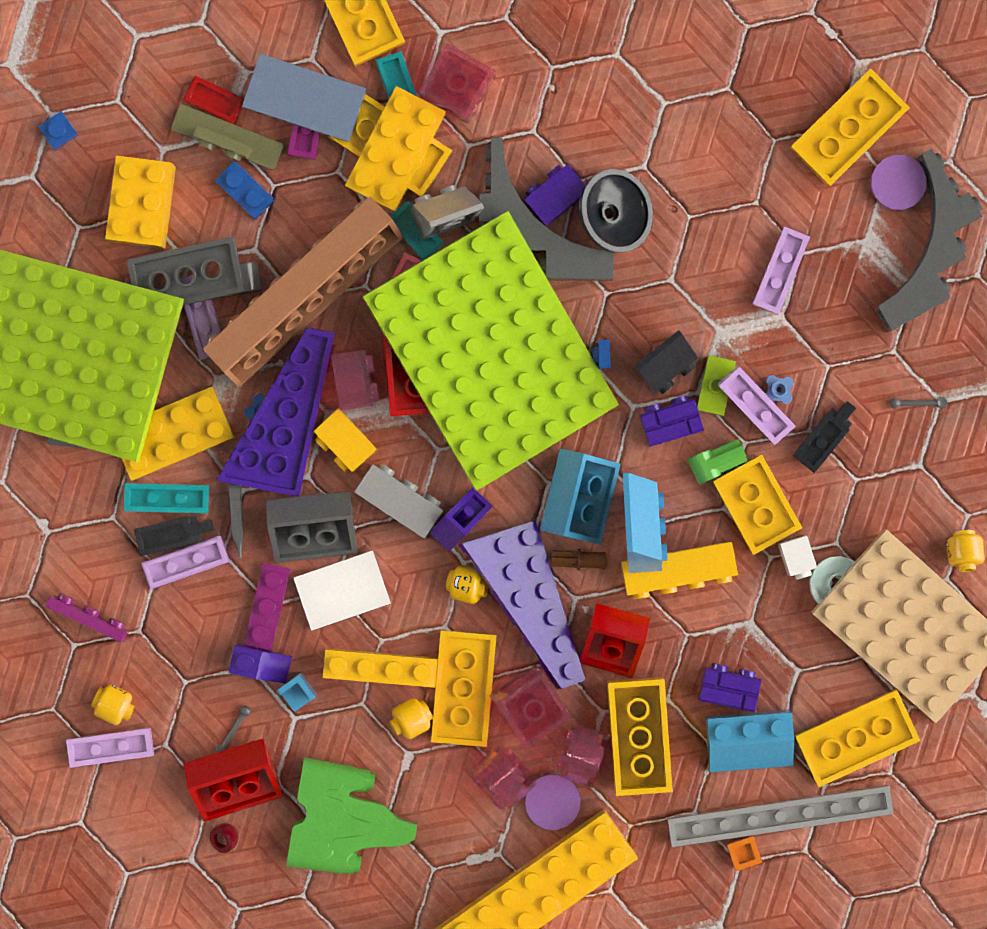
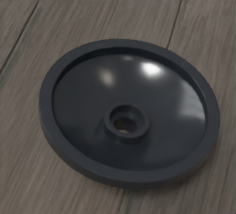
M608 169L595 174L583 187L579 200L580 220L586 234L593 243L605 251L612 253L631 251L645 241L651 230L653 208L649 194L643 184L626 171Z

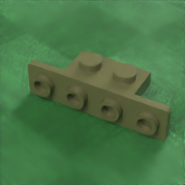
M183 104L180 105L171 127L174 132L199 141L198 145L210 151H214L217 148L225 151L224 156L240 162V159L243 158L271 170L276 169L284 148L282 143Z

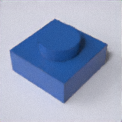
M62 111L38 126L55 151L78 136Z
M598 340L597 347H592L593 362L595 364L598 363L599 370L611 368L610 340Z

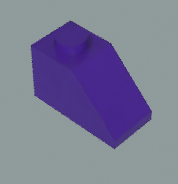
M472 488L429 533L450 552L493 506Z
M236 644L228 673L286 684L292 656Z

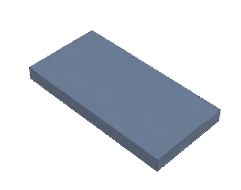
M259 54L242 107L349 143L366 88Z

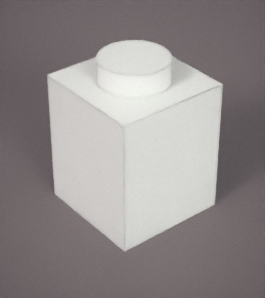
M806 535L778 543L787 576L795 575L797 580L812 575L811 570L817 568Z

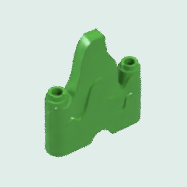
M304 757L297 800L305 807L307 815L304 819L294 823L286 867L353 875L354 872L359 873L362 856H357L355 851L372 847L406 845L415 839L417 823L396 816L384 804L350 794L352 791L367 792V789L373 790L376 773H370V770Z

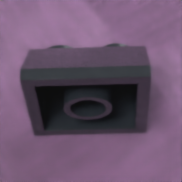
M678 330L632 369L652 394H655L658 390L661 394H664L675 384L672 381L675 376L681 373L684 377L696 367L693 362L698 356L683 334Z

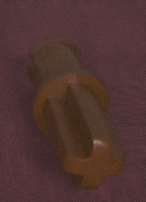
M578 549V551L553 550L550 554V564L552 567L577 568L578 571H580V568L605 569L606 552L581 551V549Z

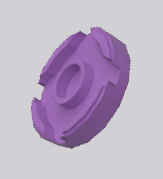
M893 155L883 159L874 168L870 178V189L881 206L889 210L903 211L913 207L922 199L926 190L927 178L923 167L915 159L906 155Z
M550 773L538 777L531 783L526 793L525 806L528 816L536 825L544 829L558 830L567 827L575 820L580 811L581 799L577 787L570 779L562 775Z

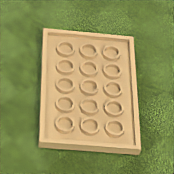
M883 529L811 611V614L935 723L941 719L987 666V619L887 529Z

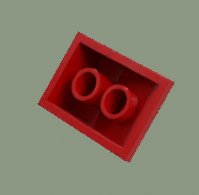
M381 331L390 417L428 414V409Z

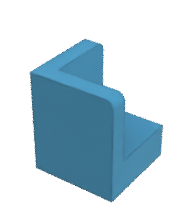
M302 672L277 690V693L279 695L282 694L294 712L317 696Z

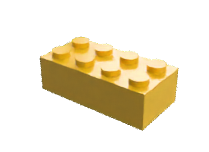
M663 677L607 681L614 791L616 796L673 792L665 679Z

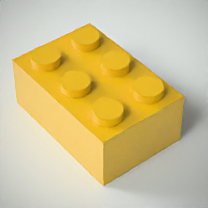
M116 156L105 237L107 241L158 249L166 248L176 166L173 163Z

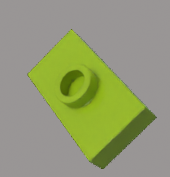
M708 355L697 403L698 411L724 416L728 395L719 387L718 383L735 368L736 361Z

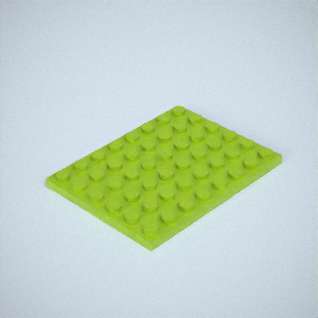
M509 211L500 214L362 296L475 491L619 405Z
M0 250V424L139 462L184 299Z

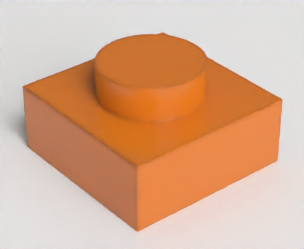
M753 835L726 843L735 871L762 863Z

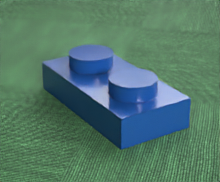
M235 161L215 180L255 220L275 201Z

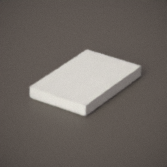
M373 551L294 577L311 631L391 604Z

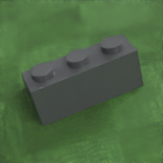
M350 491L266 501L267 527L275 563L358 554Z

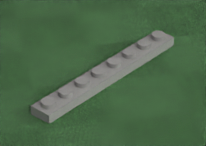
M884 785L667 818L671 846L677 847L894 813L890 786Z

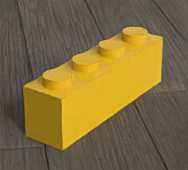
M730 541L667 553L668 561H662V571L629 573L628 560L620 562L626 595H633V599L650 597L649 591L660 590L661 594L677 592V586L687 584L688 589L705 587L704 581L714 579L716 584L732 582V576L738 575L733 544Z
M327 648L325 650L323 678L435 688L438 657Z

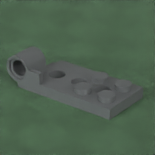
M234 236L127 260L131 285L184 299L183 306L217 298H227L262 291L257 262L240 264ZM212 262H216L220 267V272L215 278H210L206 271L207 266ZM185 268H190L193 272V279L188 284H184L180 279V273ZM158 274H163L167 282L163 289L158 290L154 286V278Z

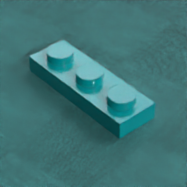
M125 483L124 511L209 513L210 485Z

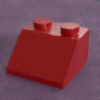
M596 603L580 656V663L633 678L646 642L650 618Z

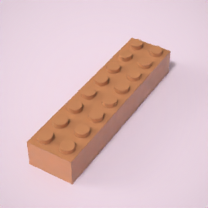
M371 196L366 200L360 201L346 219L338 221L324 239L321 238L313 244L311 251L292 263L289 271L283 276L274 279L266 292L252 299L249 307L243 313L234 316L220 334L213 335L203 350L240 388L404 238L392 218Z

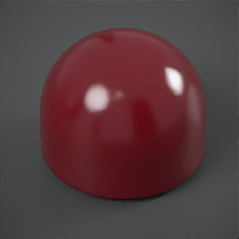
M220 824L210 832L211 844L221 853H228L238 843V831L231 824ZM218 834H221L226 839L227 845L218 842Z

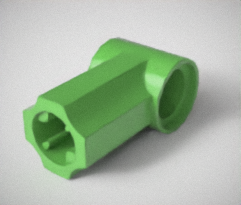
M738 439L712 451L709 449L687 459L698 485L720 476L721 472L748 461Z

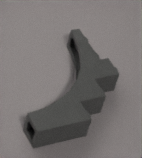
M491 138V145H486V162H491V173L485 174V190H491V193H480V201L484 209L477 216L479 217V224H485L500 214L509 211L531 252L546 253V257H540V267L543 273L546 274L548 281H613L614 253L570 242L552 232L537 220L521 201L510 180L504 158L503 138Z
M932 149L918 157L927 178L931 198V224L925 249L918 265L908 280L893 296L874 308L887 332L900 327L950 299L948 294L951 292L950 287L943 277L939 278L938 273L967 258L964 254L967 251L965 244L960 237L956 238L953 233L982 217L980 213L982 206L975 196L971 197L969 192L961 197L957 195L959 188L952 177H947L943 169L946 167L944 160L939 153L935 154Z

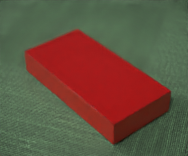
M195 75L183 101L221 120L235 124L243 108L244 98Z

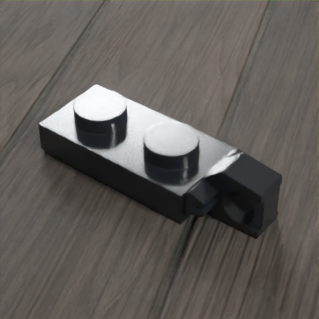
M846 401L838 412L832 408L824 415L792 456L811 472L815 473L849 432V427L852 423L847 419L856 410V407Z
M196 516L183 517L134 529L140 556L196 544V542L202 541V533L215 531L213 520L198 523Z

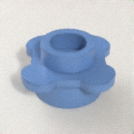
M770 375L766 379L768 387L765 394L772 401H781L783 404L790 403L792 401L790 392L791 387L794 385L793 379L791 377L777 378L775 375ZM777 387H781L782 391L777 392Z

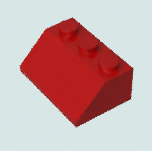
M264 738L183 763L187 789L204 822L283 797L276 769Z

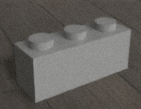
M383 463L379 467L372 464L355 490V493L425 539L444 511L439 508L441 502L429 494L424 498L416 493L418 487L404 478L401 483L392 477L395 471Z

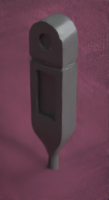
M229 483L232 536L237 549V558L242 557L244 539L241 485Z

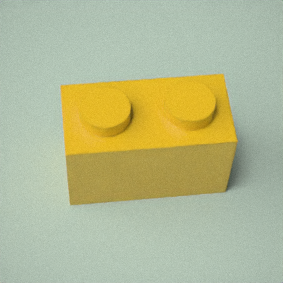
M339 408L314 431L318 435L314 440L325 452L329 448L337 456L334 461L344 472L348 469L351 472H355L378 450Z

